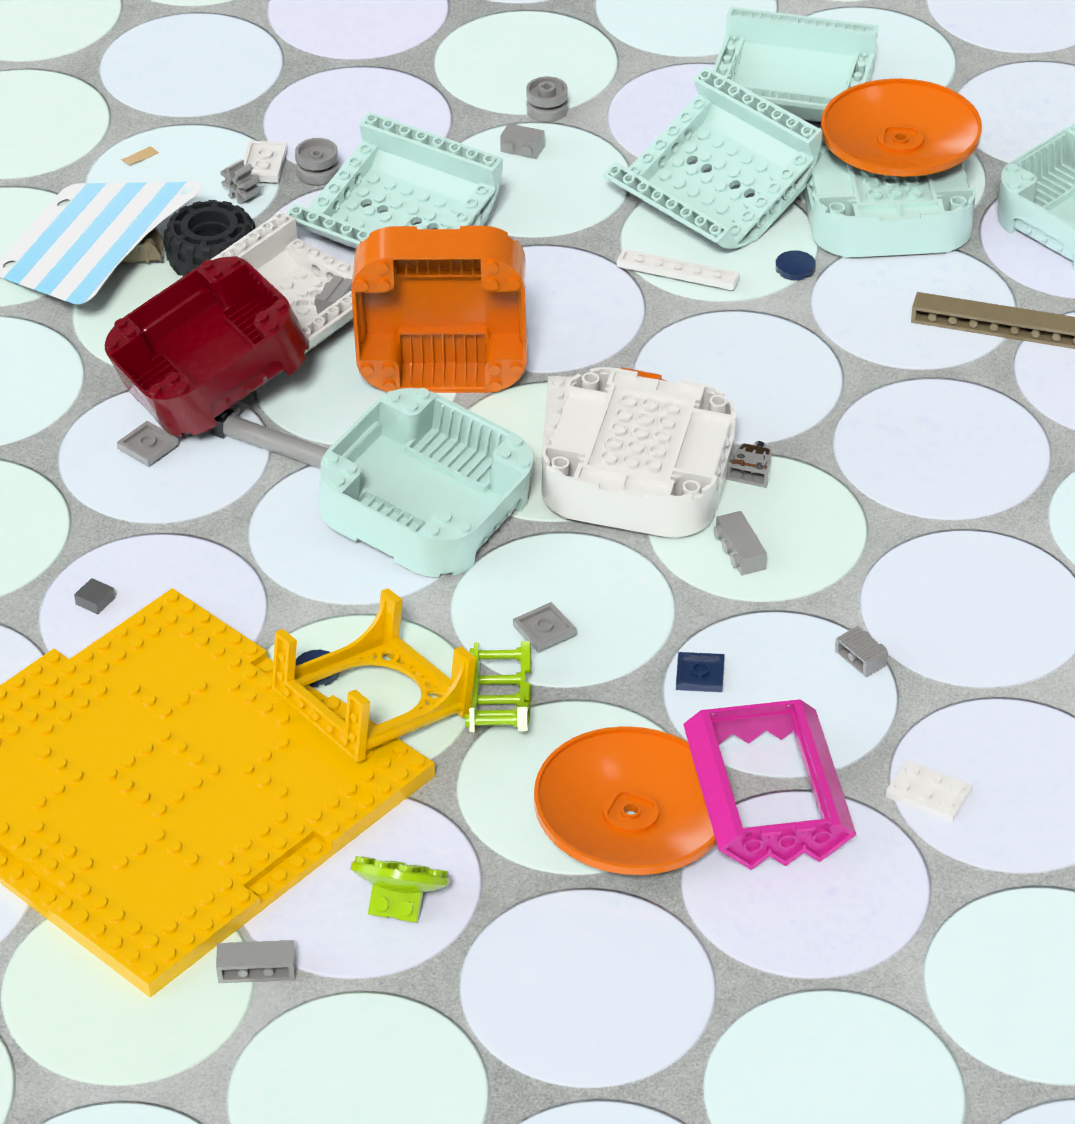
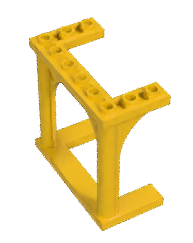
M389 588L381 590L379 611L371 625L359 638L343 648L295 666L297 640L284 629L275 631L271 689L357 763L365 760L366 751L455 713L465 718V714H469V708L472 703L476 657L462 646L455 648L451 679L399 638L403 599ZM386 655L391 660H384L382 656ZM375 665L392 668L409 676L420 688L421 699L412 710L368 728L370 701L356 689L348 692L346 719L344 721L303 686L352 667ZM434 694L437 698L430 697L428 695Z

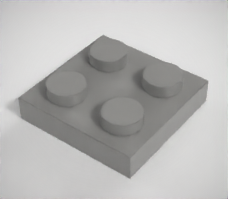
M149 421L144 422L117 441V449L146 466L151 465L179 445L177 437Z
M552 602L513 619V627L526 641L531 642V646L537 652L576 635V627Z

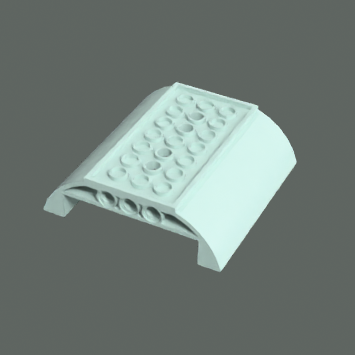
M705 66L693 78L698 95L628 169L614 162L602 176L721 247L734 249L745 246L752 241L755 243L806 188L805 184L811 176L819 156L822 130ZM697 160L696 164L689 165L691 161ZM706 169H712L710 172L703 173ZM740 185L738 189L732 190L733 186ZM755 193L753 197L746 198L748 194Z
M368 112L359 123L362 137L361 144L312 204L306 208L294 203L286 212V214L296 218V227L355 249L361 241L369 237L371 232L389 226H417V229H460V226H483L489 218L488 215L498 193L503 171V158Z

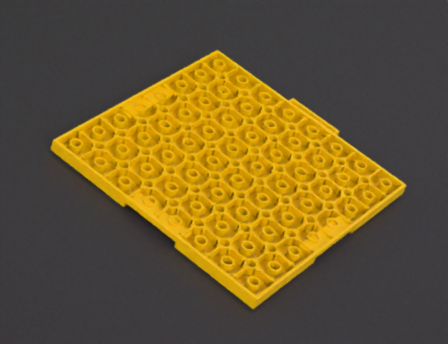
M173 588L70 659L53 648L0 685V883L150 998L214 949L217 943L223 942L435 777V763L398 738L366 751L365 760L357 763L271 689L273 661L268 658L265 649ZM310 685L303 686L345 721L346 703L334 695L328 698ZM369 719L368 728L377 725Z

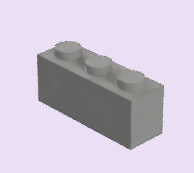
M742 511L717 516L714 535L717 540L721 541L724 553H728L733 568H737L741 576L766 570L767 552Z
M294 940L217 943L216 970L218 983L295 980Z

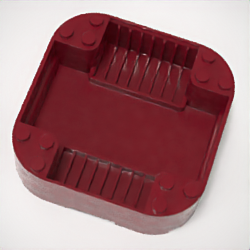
M233 256L205 260L200 266L123 318L116 320L106 337L104 348L129 393L145 407L167 433L182 437L183 433L197 435L217 426L218 424L214 419L216 416L280 372L284 371L288 376L291 375L306 359L304 353L305 350H309V340L286 297L246 260Z

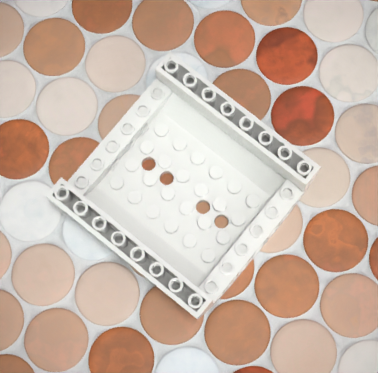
M282 211L211 259L237 256L251 264L286 297L309 340V350L353 319L351 291L319 314H317L316 306L314 305L315 296L323 291L325 283L330 282L335 275L344 279H352L353 266L298 239L296 218Z

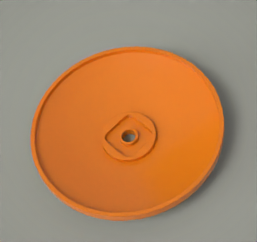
M893 78L858 84L835 96L823 111L821 130L826 146L844 162L871 173L908 177L941 172L966 160L973 154L980 143L982 121L974 105L956 91L928 81Z
M633 726L607 727L589 731L566 741L556 748L544 761L537 774L534 786V809L540 826L558 848L572 858L591 867L618 874H658L693 863L704 856L717 843L689 743L672 734ZM633 811L636 814L630 815L626 812Z

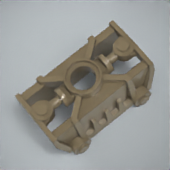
M155 227L119 264L125 262L138 263L140 261L150 263L152 260L162 261L164 241L158 228Z

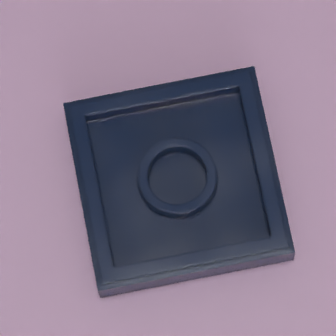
M678 652L676 690L723 692L725 654Z

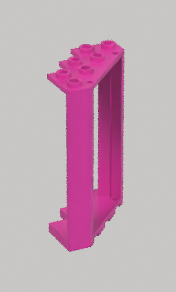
M801 699L700 710L683 724L717 846L722 853L750 870L754 869L769 856L784 866H787L802 853H806L818 862H821L857 835L816 709ZM766 730L780 740H783L794 731L821 819L743 828L719 744L732 734L749 744Z

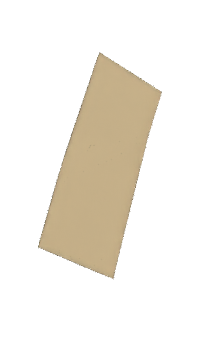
M149 146L120 160L131 165L150 158L159 152Z

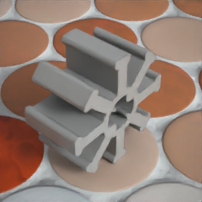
M243 159L234 162L220 172V175L225 178V180L221 181L222 187L230 188L228 196L230 199L236 197L238 204L247 201L261 191V188L256 185L260 182L259 176L251 175L253 167L251 164L245 166Z

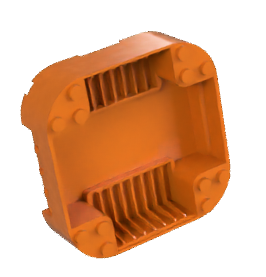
M389 226L371 232L367 239L358 244L354 255L351 294L356 363L360 374L367 382L385 392L404 388H426L434 393H489L506 389L519 380L524 373L527 363L526 257L523 247L518 240L514 241L508 236V232L491 226H460V229H417V226Z

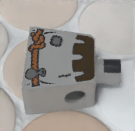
M756 441L754 445L741 444L728 461L727 480L767 488L771 468V449L766 448V444L762 441Z

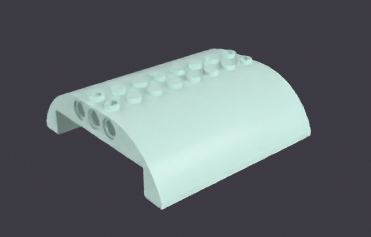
M730 7L726 16V36L713 70L803 120L821 122L824 109L835 96L853 86L870 81L879 25Z

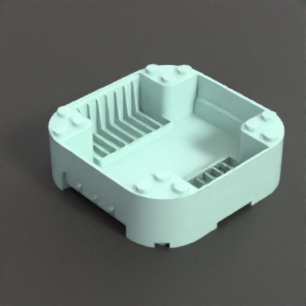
M1075 123L1014 159L1004 167L1001 173L997 212L998 222L1005 231L1012 234L1019 230L1074 261L1073 270H1075Z
M822 138L816 165L805 184L806 188L803 190L812 236L817 245L832 254L847 259L851 257L950 253L952 250L958 249L968 242L972 234L976 189L970 188L966 179L967 174L963 168V162L947 170L922 176L901 177L881 175L861 170L839 159L830 151Z
M404 388L389 391L381 396L325 452L320 466L318 492L320 516L335 531L354 541L360 539L394 557V562L415 573L440 578V574L451 573L452 576L459 575L474 565L476 551L514 510L522 513L528 499L533 455L530 447L521 436L426 388Z

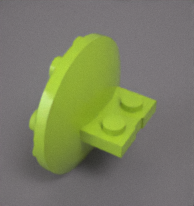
M355 856V861L351 862L350 870L373 884L368 909L369 915L386 918L393 917L397 918V920L414 923L419 921L423 892L438 890L450 884V876H448V871L429 869V867L422 865H405L404 862L377 861L375 858Z

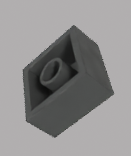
M91 578L74 594L75 604L98 615L115 599L114 588Z

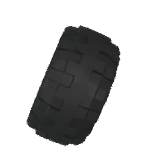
M208 200L205 202H194L189 206L186 205L179 209L178 213H174L171 216L170 221L167 223V229L164 230V246L167 261H169L170 266L178 275L185 276L200 266L205 260L214 258L256 229L255 222L242 207L232 205L231 202Z

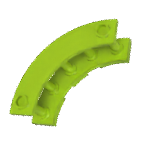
M521 641V647H516L514 650H480L479 642H474V648H470V653L476 657L473 695L469 714H465V727L470 728V732H476L477 725H513V727H518V731H528L529 724L527 723H530L531 684L527 682V673H531V642ZM480 659H517V661H521V672H516V675H480ZM516 684L520 686V692H516V695H480V685ZM516 704L518 706L515 707V710H479V705Z

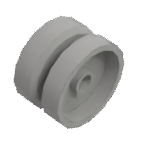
M544 76L535 78L527 84L526 110L532 119L540 122H554L566 116L568 112V87L562 79Z
M310 138L296 146L297 177L302 182L311 185H323L329 183L339 171L338 148L333 141L325 138Z

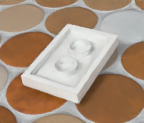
M249 140L243 160L245 166L248 164L252 165L251 175H258L260 182L278 183L287 152V142Z
M906 760L887 788L885 797L953 823L970 796L973 785Z

